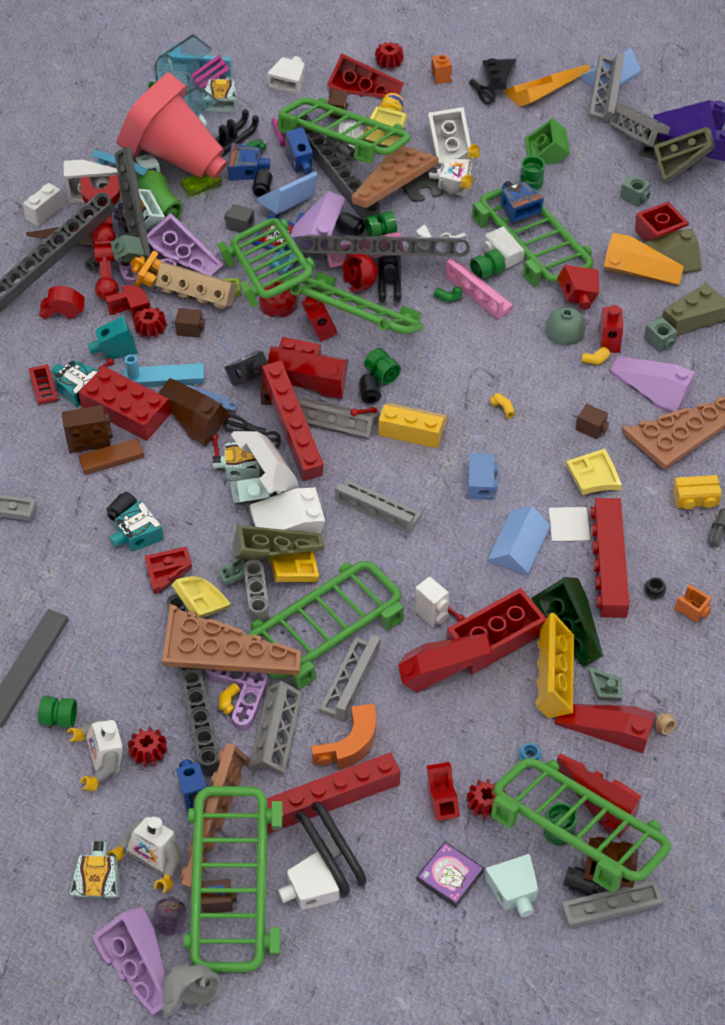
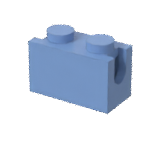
M469 453L468 499L493 500V491H498V479H494V475H498V462H494L495 454Z

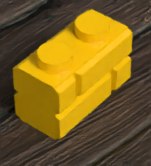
M717 475L678 477L674 479L673 495L676 508L689 510L694 507L704 506L706 508H713L719 505L722 492Z

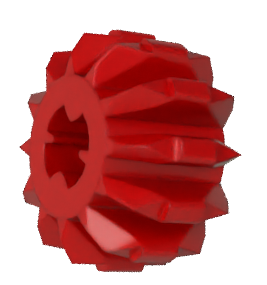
M392 41L390 43L384 42V44H379L378 48H376L375 61L381 68L386 67L387 70L389 68L395 69V67H400L401 63H403V48L398 43L393 44Z
M151 306L148 309L142 307V310L136 311L133 317L136 333L140 334L141 337L147 336L149 339L151 336L158 337V333L163 334L167 325L165 314L158 307L154 309Z
M149 726L147 731H143L140 728L139 734L132 733V740L128 741L127 745L129 756L134 759L136 765L142 762L146 768L148 763H152L155 766L156 760L163 761L164 754L167 753L168 748L166 737L161 735L159 729L153 732Z
M489 778L486 780V783L478 780L476 786L471 785L469 793L466 795V800L469 802L468 809L474 810L475 817L482 814L484 821L487 819V815L491 816L493 802L496 798L494 786L497 782L490 784Z

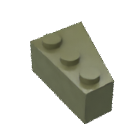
M708 127L654 145L662 177L666 183L671 182L716 148L712 132Z
M705 283L665 308L662 317L677 330L676 336L696 331L697 328L702 326L711 327L714 323L720 321L725 323V298Z

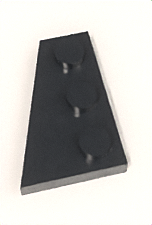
M489 58L482 60V68L488 90H503L507 88L510 76L516 67L517 59L497 60Z

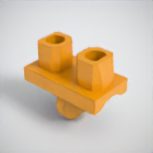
M153 250L146 262L143 256L140 258L134 257L131 260L132 272H139L137 275L138 279L134 284L137 287H140L142 283L152 287L155 283L157 276L150 273V270L158 274L160 263H163L157 259L158 253Z

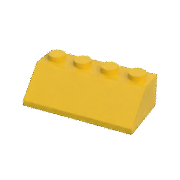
M550 613L540 629V639L538 640L539 658L537 659V666L539 668V678H537L538 698H536L538 710L548 719L573 713L574 634L555 613Z

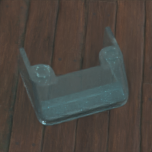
M192 34L157 58L155 62V78L157 82L166 73L170 72L184 83L188 88L183 99L197 115L215 104L217 99L199 85L193 89L190 88V76L199 69V59L212 51L211 47Z

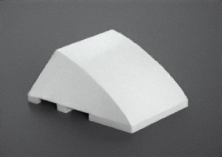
M234 431L231 434L239 448L253 454L265 472L260 477V480L269 494H272L274 491L280 494L282 491L287 492L299 488L295 475L269 438L258 431Z

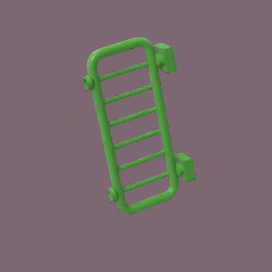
M323 97L317 100L312 98L297 99L282 108L278 114L277 131L286 134L287 131L295 130L297 126L351 144L355 146L354 158L368 164L374 161V153L389 155L410 141V134L404 131L400 124H395L392 127L327 104L326 99ZM301 105L313 106L298 116L288 114ZM316 108L327 111L312 122L300 119ZM332 113L342 116V118L326 128L315 124ZM346 119L358 122L342 133L331 130V128ZM361 124L373 127L357 139L346 135ZM377 129L388 133L373 144L362 140ZM392 135L402 137L389 147L377 146Z
M502 188L484 194L480 201L473 203L471 217L480 228L488 226L490 216L498 227L504 226L525 250L524 256L528 260L524 264L523 276L533 287L540 285L541 275L550 282L558 283V275L551 274L547 269L579 256L586 262L579 267L592 268L591 248L588 245L582 247L544 205L541 214L545 219L512 231L505 223L510 221L509 218L501 219L495 212L502 209V205L491 208L487 203L488 200L501 196ZM547 221L556 229L526 242H522L516 235ZM557 233L566 240L564 243L533 254L526 247V245ZM566 245H570L577 252L546 266H543L536 258Z
M278 218L267 219L235 235L228 247L224 241L217 244L227 266L230 267L235 264L232 257L236 255L253 284L249 286L246 280L239 283L251 308L258 305L255 297L272 298L306 281L312 275V269L315 268L311 257L307 259L304 257L287 231L290 228L285 218L282 220ZM270 226H276L275 228L238 246V243L240 241ZM277 230L280 235L244 253L241 251V248ZM281 238L285 240V243L249 261L245 257ZM287 245L291 249L253 269L250 266L251 263ZM292 253L296 257L258 277L255 274L256 271ZM297 261L301 265L263 285L259 281ZM304 269V272H303L302 274H300V275H298V276H296V277H294V278H292V279H290V280H288V281H286V282H284V283H282V284H280V285H278V286H276V287H274V288H272V289H270V290H265V289H264V288H266V287H268V286H270V285H272V284H274V283H276V282H278V281H280V280H282V279H284V278H286V277H288V276H290V275H292V274H294V273H296V272H298V271Z
M317 272L315 279L309 277L306 281L302 282L307 285L302 286L298 284L290 288L291 293L294 295L301 293L375 323L383 331L390 329L401 334H411L421 331L424 327L419 321L422 312L407 306H402L400 313L334 287L337 278L322 272ZM298 275L288 276L282 279L281 284ZM331 295H335L342 299H334L331 297ZM349 301H350V302L355 303V304L360 305V306L354 307V306L349 305V304L344 303V302H349ZM366 308H367V309H370V310L375 311V312H377V313L371 314V313L366 312V311H364V310H362V309H366ZM385 315L395 320L389 321L387 318H381L379 316Z
M360 561L352 566L345 562L339 568L340 574L266 622L256 619L251 624L252 631L248 635L253 636L255 634L260 636L263 634L270 643H275L266 631L281 623L306 649L308 654L301 658L299 675L267 673L268 676L274 679H285L292 676V684L299 691L316 679L315 666L311 663L313 660L380 616L381 626L386 631L404 620V607L399 603L401 599L399 588L372 562ZM360 570H369L392 593V598L382 603L354 574ZM351 577L379 607L365 615L337 585ZM334 589L362 618L347 626L320 596ZM317 600L344 630L329 638L302 608ZM297 611L326 640V642L314 650L285 622L286 618Z
M533 758L523 759L495 784L494 795L496 798L494 799L491 812L493 819L511 829L516 825L519 813L596 860L598 863L593 881L612 893L619 889L622 877L636 882L646 879L671 850V843L660 832L661 826L657 821L650 820L647 824L558 772L559 765L554 760H549L545 764ZM526 768H534L542 772L516 799L504 793L503 789ZM546 776L562 784L536 811L520 803ZM566 788L582 796L555 824L540 815ZM586 800L602 808L577 836L560 827ZM606 812L622 820L623 822L597 849L580 840ZM628 824L644 835L616 862L601 851ZM648 837L661 845V848L641 870L632 871L622 865Z
M252 786L205 787L195 797L194 808H189L188 822L194 824L190 933H185L184 949H190V961L193 965H205L213 972L254 971L263 963L265 949H270V955H280V927H270V934H265L267 823H272V830H282L283 805L282 801H272V808H268L267 797L259 788ZM209 796H253L258 802V813H204V801ZM258 818L257 838H203V819ZM203 843H257V863H202ZM202 868H257L256 888H201ZM201 893H256V913H201ZM201 918H256L255 939H200ZM200 944H255V956L249 962H205L200 958Z

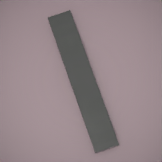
M124 147L114 153L128 233L129 236L140 238L144 252L143 257L147 259L150 256V249L131 147Z
M48 609L0 685V727H3L66 626L69 621L68 616Z

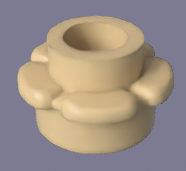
M669 713L660 714L655 720V730L663 735L671 733L676 727L674 716Z

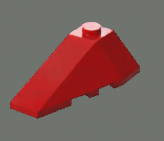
M341 53L327 86L337 91L348 92V94L383 98L388 93L400 95L404 82Z
M270 346L268 364L282 360L290 379L322 396L343 399L349 359Z
M486 633L422 644L407 652L399 662L398 667L402 684L418 693L493 655Z

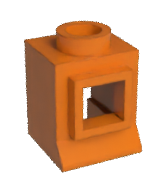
M446 54L431 57V75H435V84L452 82L450 77L452 75V64Z
M689 584L684 598L681 596L677 598L674 611L681 612L695 622H698L701 617L706 619L710 614L712 598Z

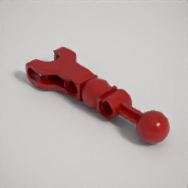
M110 175L108 185L102 189L94 188L91 185L90 177H81V194L85 204L95 195L102 192L109 195L114 205L120 200L118 175ZM112 214L96 227L91 235L92 242L94 243L95 263H99L100 279L96 282L94 290L97 297L102 301H106L105 297L119 293L118 283L112 279L111 262H115L111 242L116 238L115 231L113 230Z

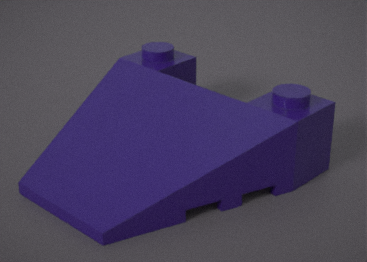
M708 100L654 114L653 119L670 127L668 134L658 132L656 138L663 141L708 127L712 132L716 148L705 155V157L725 161V130L722 131L725 124L724 102Z

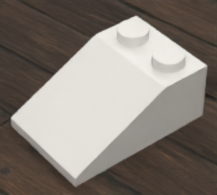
M464 107L428 113L427 124L435 156L439 158L438 165H441L444 159L459 158L468 152L471 142Z
M86 160L64 161V180L69 204L84 203L81 194V177H90L91 185L96 189H102L108 185L110 175H118L117 169Z
M315 487L292 489L250 504L249 507L255 527L321 534L325 523Z

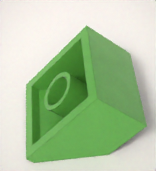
M553 118L525 138L527 157L538 156L544 160L545 164H557L570 154L567 131Z

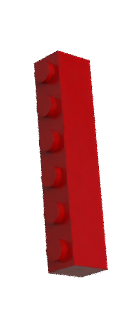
M282 360L262 366V380L302 480L306 481L323 476V461Z
M595 498L594 506H590V519H594V524H591V536L595 537V541L592 542V554H596V559L593 561V570L598 575V577H595L594 583L595 590H599V595H596V609H600V617L627 618L629 593L621 498Z
M390 752L267 798L268 808H272V801H282V829L300 823V821L295 819V814L298 811H303L309 819L318 816V813L311 809L313 802L319 801L329 812L400 785V770ZM267 823L268 834L278 831L272 830V823Z

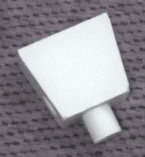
M294 56L292 59L281 58L268 72V87L299 95L305 79V64L302 62V59L298 56Z
M319 852L314 853L287 871L289 885L277 890L282 903L296 898L301 910L339 901V889Z

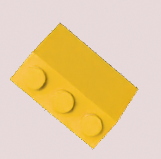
M387 403L384 404L379 417V436L438 448L448 415Z

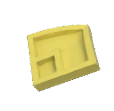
M377 106L370 119L392 127L395 124H400L404 129L408 115L400 111ZM366 126L364 133H366L373 127ZM377 129L363 139L375 143L388 133ZM392 135L381 142L380 145L389 147L400 140V137Z
M606 449L566 461L567 468L582 495L604 490H622V484Z
M185 577L175 580L172 584V587L187 609L196 613L198 617L204 618L227 610L231 605L227 598L212 583L202 577Z

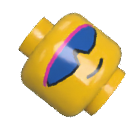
M388 93L383 97L379 107L402 112L404 100L398 94Z

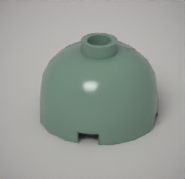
M560 307L554 310L549 315L546 323L548 338L555 344L567 346L568 343L572 342L574 344L580 342L585 334V321L581 313L571 307Z

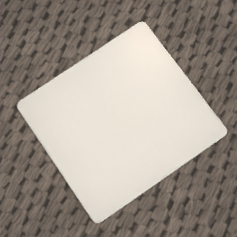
M586 507L549 508L552 541L590 540Z

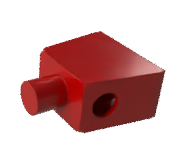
M565 265L557 277L568 302L579 303L581 310H587L591 307V304L599 294L598 270Z
M307 296L301 304L320 342L338 334L324 303ZM323 318L325 324L319 325L318 321Z
M617 305L603 307L599 322L600 348L606 347L610 353H620L623 309ZM610 331H614L613 338L608 336Z

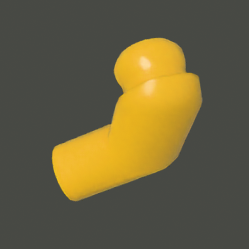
M602 347L594 354L583 353L582 363L600 365L609 358L610 351L608 348Z
M495 393L494 396L490 397V403L494 407H497L499 404L503 407L506 418L515 416L511 400L500 393Z
M232 683L218 697V708L226 715L230 714L235 708L231 702L232 698L240 692L237 684Z

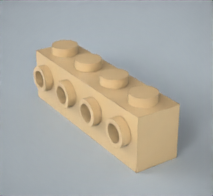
M160 263L155 286L162 287L161 291L172 293L176 291L179 292L178 296L190 298V296L196 297L197 302L207 304L210 301L214 303L215 307L225 309V306H232L237 283L172 264Z

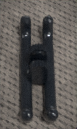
M247 109L242 110L241 119L237 123L233 119H229L226 121V126L220 125L218 127L219 136L215 139L219 144L225 145L222 147L224 149L222 156L231 150L232 143L240 144L256 131L259 125L258 116H253L251 126L238 136L237 131L246 124L249 118V111Z
M401 255L378 257V300L380 303L386 301V284H394V301L396 303L401 302Z
M319 801L313 802L311 809L318 813L330 836L322 840L313 823L303 811L296 812L295 819L300 821L337 882L341 896L347 897L350 894V887L335 860L341 855L344 856L357 879L359 887L366 885V875L326 808Z

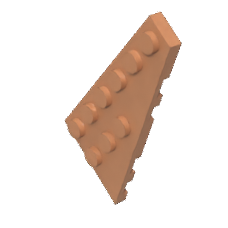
M402 146L383 159L352 195V203L364 208L371 206L437 166L439 158L432 156L430 153H423L414 148Z
M725 396L717 398L715 402L705 404V402L698 404L696 408H684L661 415L653 421L647 422L645 420L633 427L629 425L622 427V433L666 470L725 429Z
M170 604L162 666L299 675L301 651L277 642H267L258 635L254 634L251 636L245 634L241 629L211 618L207 620L198 617L194 612L188 611L187 613L179 610L177 606Z
M226 743L225 749H221L218 758L220 765L218 771H215L212 776V786L240 785L242 765L247 766L250 759L236 745ZM234 796L207 797L204 801V813H228ZM204 818L203 838H215L214 833L216 829L221 830L226 818ZM193 842L188 852L190 856L188 865L184 866L181 873L182 885L188 888L192 887ZM203 843L202 863H207L205 855L211 849L213 850L215 843Z

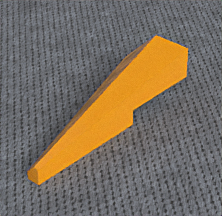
M589 64L510 87L504 90L505 95L520 107L580 77V75L590 70Z

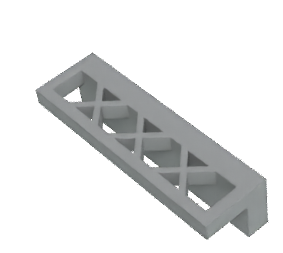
M618 52L614 58L602 54L599 55L588 116L608 122L615 114L625 54ZM602 62L611 64L610 69L606 70ZM603 75L608 81L605 85L600 80V77ZM600 90H602V92L605 95V98L602 100L597 94V92ZM599 105L603 113L595 112V106Z
M617 103L615 114L609 123L649 146L654 145L658 132L668 134L670 130L669 126L630 106ZM619 114H620V116H621V121L617 123V120H618V117H619ZM629 120L631 122L630 127L627 126V121ZM640 125L641 131L638 133L637 127ZM649 130H652L648 139L647 132Z
M303 396L297 398L307 423L367 438L371 437L373 423L377 421L378 414L362 413L352 416L350 411L353 408Z
M347 480L345 484L339 482L335 488V501L407 534H410L421 518V512L353 481Z
M371 635L369 641L355 637L319 708L320 713L345 722L380 650V637ZM357 646L365 648L359 657L355 653ZM356 663L357 665L353 673L348 675L347 666ZM348 681L344 692L339 693L338 684ZM339 699L336 710L327 707L329 702Z
M283 681L267 687L249 763V768L255 771L267 767L279 775L285 773L302 692ZM286 693L294 696L290 706L286 699ZM283 711H285L288 717V724L286 726L281 718ZM279 731L284 739L281 746L277 739V732ZM275 751L279 758L278 765L271 761L272 754Z

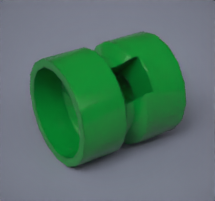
M528 156L522 160L520 183L526 182L537 190L542 188L545 172V162L542 158Z
M392 211L381 213L379 217L377 215L365 217V227L368 236H381L398 232L396 219Z
M492 249L485 252L484 256L478 255L470 260L471 271L483 281L492 275L504 272L506 269L504 257L498 249Z
M382 348L372 350L364 360V367L383 385L392 383L401 372L400 364Z
M42 696L38 709L39 725L51 727L57 723L59 728H73L77 717V700L62 698L58 701V698L52 696Z
M563 802L555 803L547 810L546 819L555 824L572 806ZM575 811L560 826L572 835L575 833L578 819L577 812ZM543 829L545 838L551 844L557 846L568 844Z

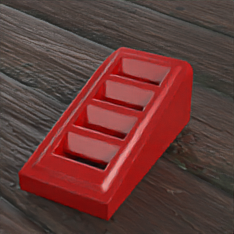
M49 365L28 368L38 405L58 401ZM42 376H46V377H47V378H42V379L36 380V378H38V377H42ZM48 382V384L39 385V386L37 385V384H39V383ZM50 387V390L39 392L41 389ZM52 393V396L41 398L42 395Z

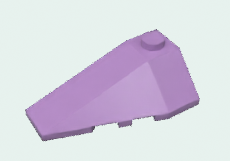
M327 191L294 225L291 237L295 243L298 244L300 238L306 234L331 235L345 197ZM310 239L302 241V246L311 248L313 245ZM329 239L322 240L321 246L326 249Z
M171 213L147 233L148 244L156 252L196 272L213 276L223 267V264Z
M618 356L610 369V373L625 384L635 387L641 396H647L653 401L652 404L657 408L670 413L678 411L692 388L695 375L694 371L676 364Z
M139 907L123 912L92 937L102 958L107 964L112 963L119 971L118 976L121 980H127L134 988L135 996L154 1015L161 1011L164 1006L162 991L166 975L154 928L144 908Z

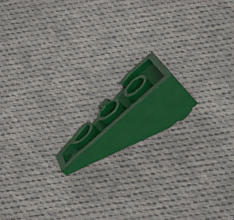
M564 577L531 598L546 618L550 613H555L574 634V656L584 667L603 657L588 598L579 578Z

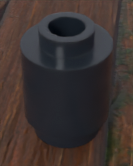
M260 170L255 173L252 185L255 196L261 197L270 192L273 176L270 172Z
M342 212L337 218L336 226L350 235H361L365 230L364 220L350 213Z
M373 374L363 375L359 381L361 399L368 404L375 403L381 398L378 379Z
M129 492L119 494L106 508L107 516L115 522L117 517L137 503V499Z
M577 866L575 868L568 867L563 884L569 887L568 890L586 896L598 893L600 885L593 880L584 879V868Z

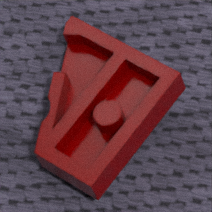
M187 546L145 556L154 594H157L192 569Z

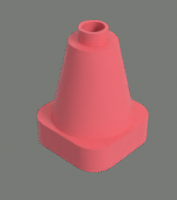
M168 72L132 106L125 118L116 144L121 148L131 147L133 158L146 151L198 178L203 179L208 174L212 179H215L227 164V161L221 157L224 149L183 99L188 87Z

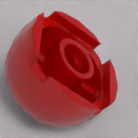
M348 254L346 256L348 259L343 262L342 269L344 281L349 282L351 285L348 289L352 292L369 289L376 281L378 275L377 265L366 254Z
M281 280L264 289L270 290L280 285ZM290 289L272 298H262L259 296L260 309L270 317H275L274 315L286 317L297 308V295L292 294Z

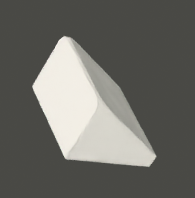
M423 225L416 231V237H431L426 225ZM424 241L417 244L424 251L428 248V244Z

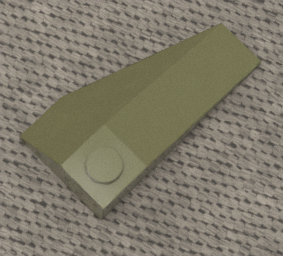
M692 228L674 231L644 243L683 265L682 274L699 272L702 269L699 243Z
M237 525L232 547L234 559L246 561L323 550L324 542L322 534Z

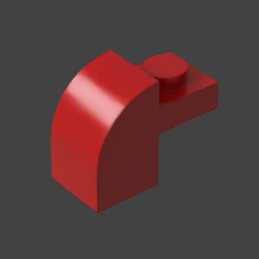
M133 285L122 286V292L105 297L110 315L129 310L133 319L136 311H141L142 307L145 309L150 307L149 299L144 290Z
M67 286L51 287L48 290V297H45L40 303L39 316L45 320L56 312H60L70 320L83 312L85 297L75 289Z
M450 762L427 765V788L436 821L460 817L458 796L453 786Z

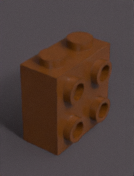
M103 405L61 412L69 454L110 446L109 438H113L111 426H107L110 425L109 413H104Z
M590 837L588 844L597 849L607 838ZM611 841L601 852L618 862L633 844L626 841L619 843ZM638 848L622 864L629 870L637 871ZM587 855L584 879L593 880L598 862ZM622 877L620 886L633 888L635 881Z

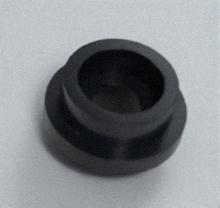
M653 577L645 583L644 592L650 598L658 599L665 595L666 585L662 579Z

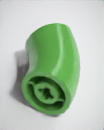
M153 170L146 171L144 176L138 174L136 176L138 189L150 190L165 218L171 213L179 220L183 212V204L169 190L164 175Z

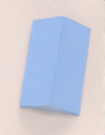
M631 48L620 52L625 55L619 86L641 73V68ZM602 62L606 70L610 69L611 64ZM597 65L580 75V79L592 87L594 85ZM604 75L600 77L603 85L608 83Z
M315 171L256 198V200L272 212L279 214L314 197L318 174Z
M533 506L511 511L488 558V562L528 576L550 529V524Z

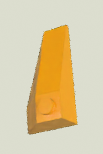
M612 233L604 262L605 271L679 286L684 268L683 265L634 237Z

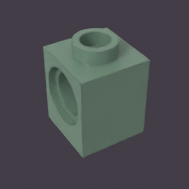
M631 174L622 183L620 198L639 207L649 199L651 183Z
M123 235L111 242L114 258L117 261L130 263L134 257L140 258L144 256L139 237Z
M660 317L646 326L644 339L660 353L674 346L677 330L663 317Z

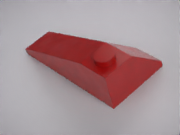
M573 704V713L556 717L555 725L644 753L656 713L636 706Z
M561 753L557 756L558 772L632 816H637L641 795L616 779L613 782L604 779L603 773L597 770L595 773L587 771L582 763ZM588 800L584 802V805L594 817L602 810V808ZM608 812L598 820V823L609 834H612L623 822ZM627 824L617 837L620 838L630 825Z

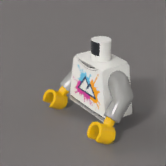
M472 144L469 146L468 152L461 157L444 159L441 169H430L429 178L439 180L438 188L450 195L456 194L466 197L471 183L474 182L471 177L472 157L477 159L480 156V148L477 144Z
M99 718L84 724L82 729L69 728L67 730V733L74 734L73 738L69 740L70 742H82L86 735L95 776L85 775L81 778L80 783L86 784L83 790L96 791L99 781L103 782L110 775L120 770L123 748L116 722Z
M146 817L142 822L137 821L128 826L117 841L118 846L108 851L106 856L115 854L117 861L120 862L124 858L123 850L127 849L126 853L164 875L163 878L155 881V890L160 889L164 885L162 893L170 891L173 888L171 876L175 875L181 860V853L176 844L175 833L162 825V820L158 817Z

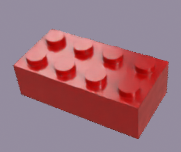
M102 366L79 391L82 408L103 405L104 413H109L111 423L146 441L171 415L168 398L105 366Z
M519 588L447 628V640L485 633L488 635L493 655L467 667V670L473 675L540 637V629L547 618L523 589Z

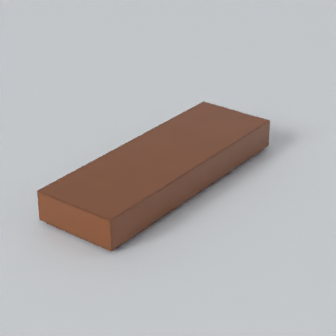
M135 438L78 455L83 472L86 475L144 458V452L139 439Z

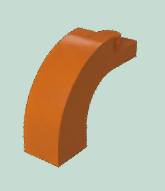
M374 703L351 707L353 729L345 739L335 743L311 746L313 765L326 766L336 762L337 769L341 770L356 764L368 754L376 737V711Z

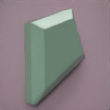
M235 559L218 570L225 586L245 578L244 565L247 560Z
M589 667L588 672L598 699L621 701L622 678Z

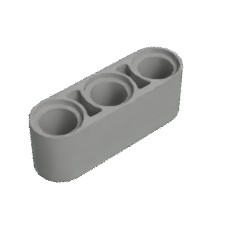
M252 559L244 565L249 616L252 622L256 619L266 622L269 619V606L264 567L259 560Z

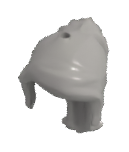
M188 963L176 965L167 973L163 981V1016L168 1018L176 1013L181 1007L182 1001L186 1004H195L197 1006L195 1013L199 1015L202 1006L213 1001L221 992L219 976L205 965L191 966Z

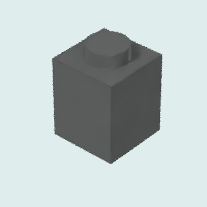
M233 204L230 210L226 211L224 217L227 230L241 233L253 227L255 223L254 209Z

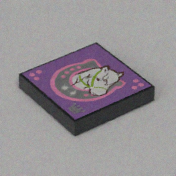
M444 841L418 874L416 881L457 908L483 874L484 867Z

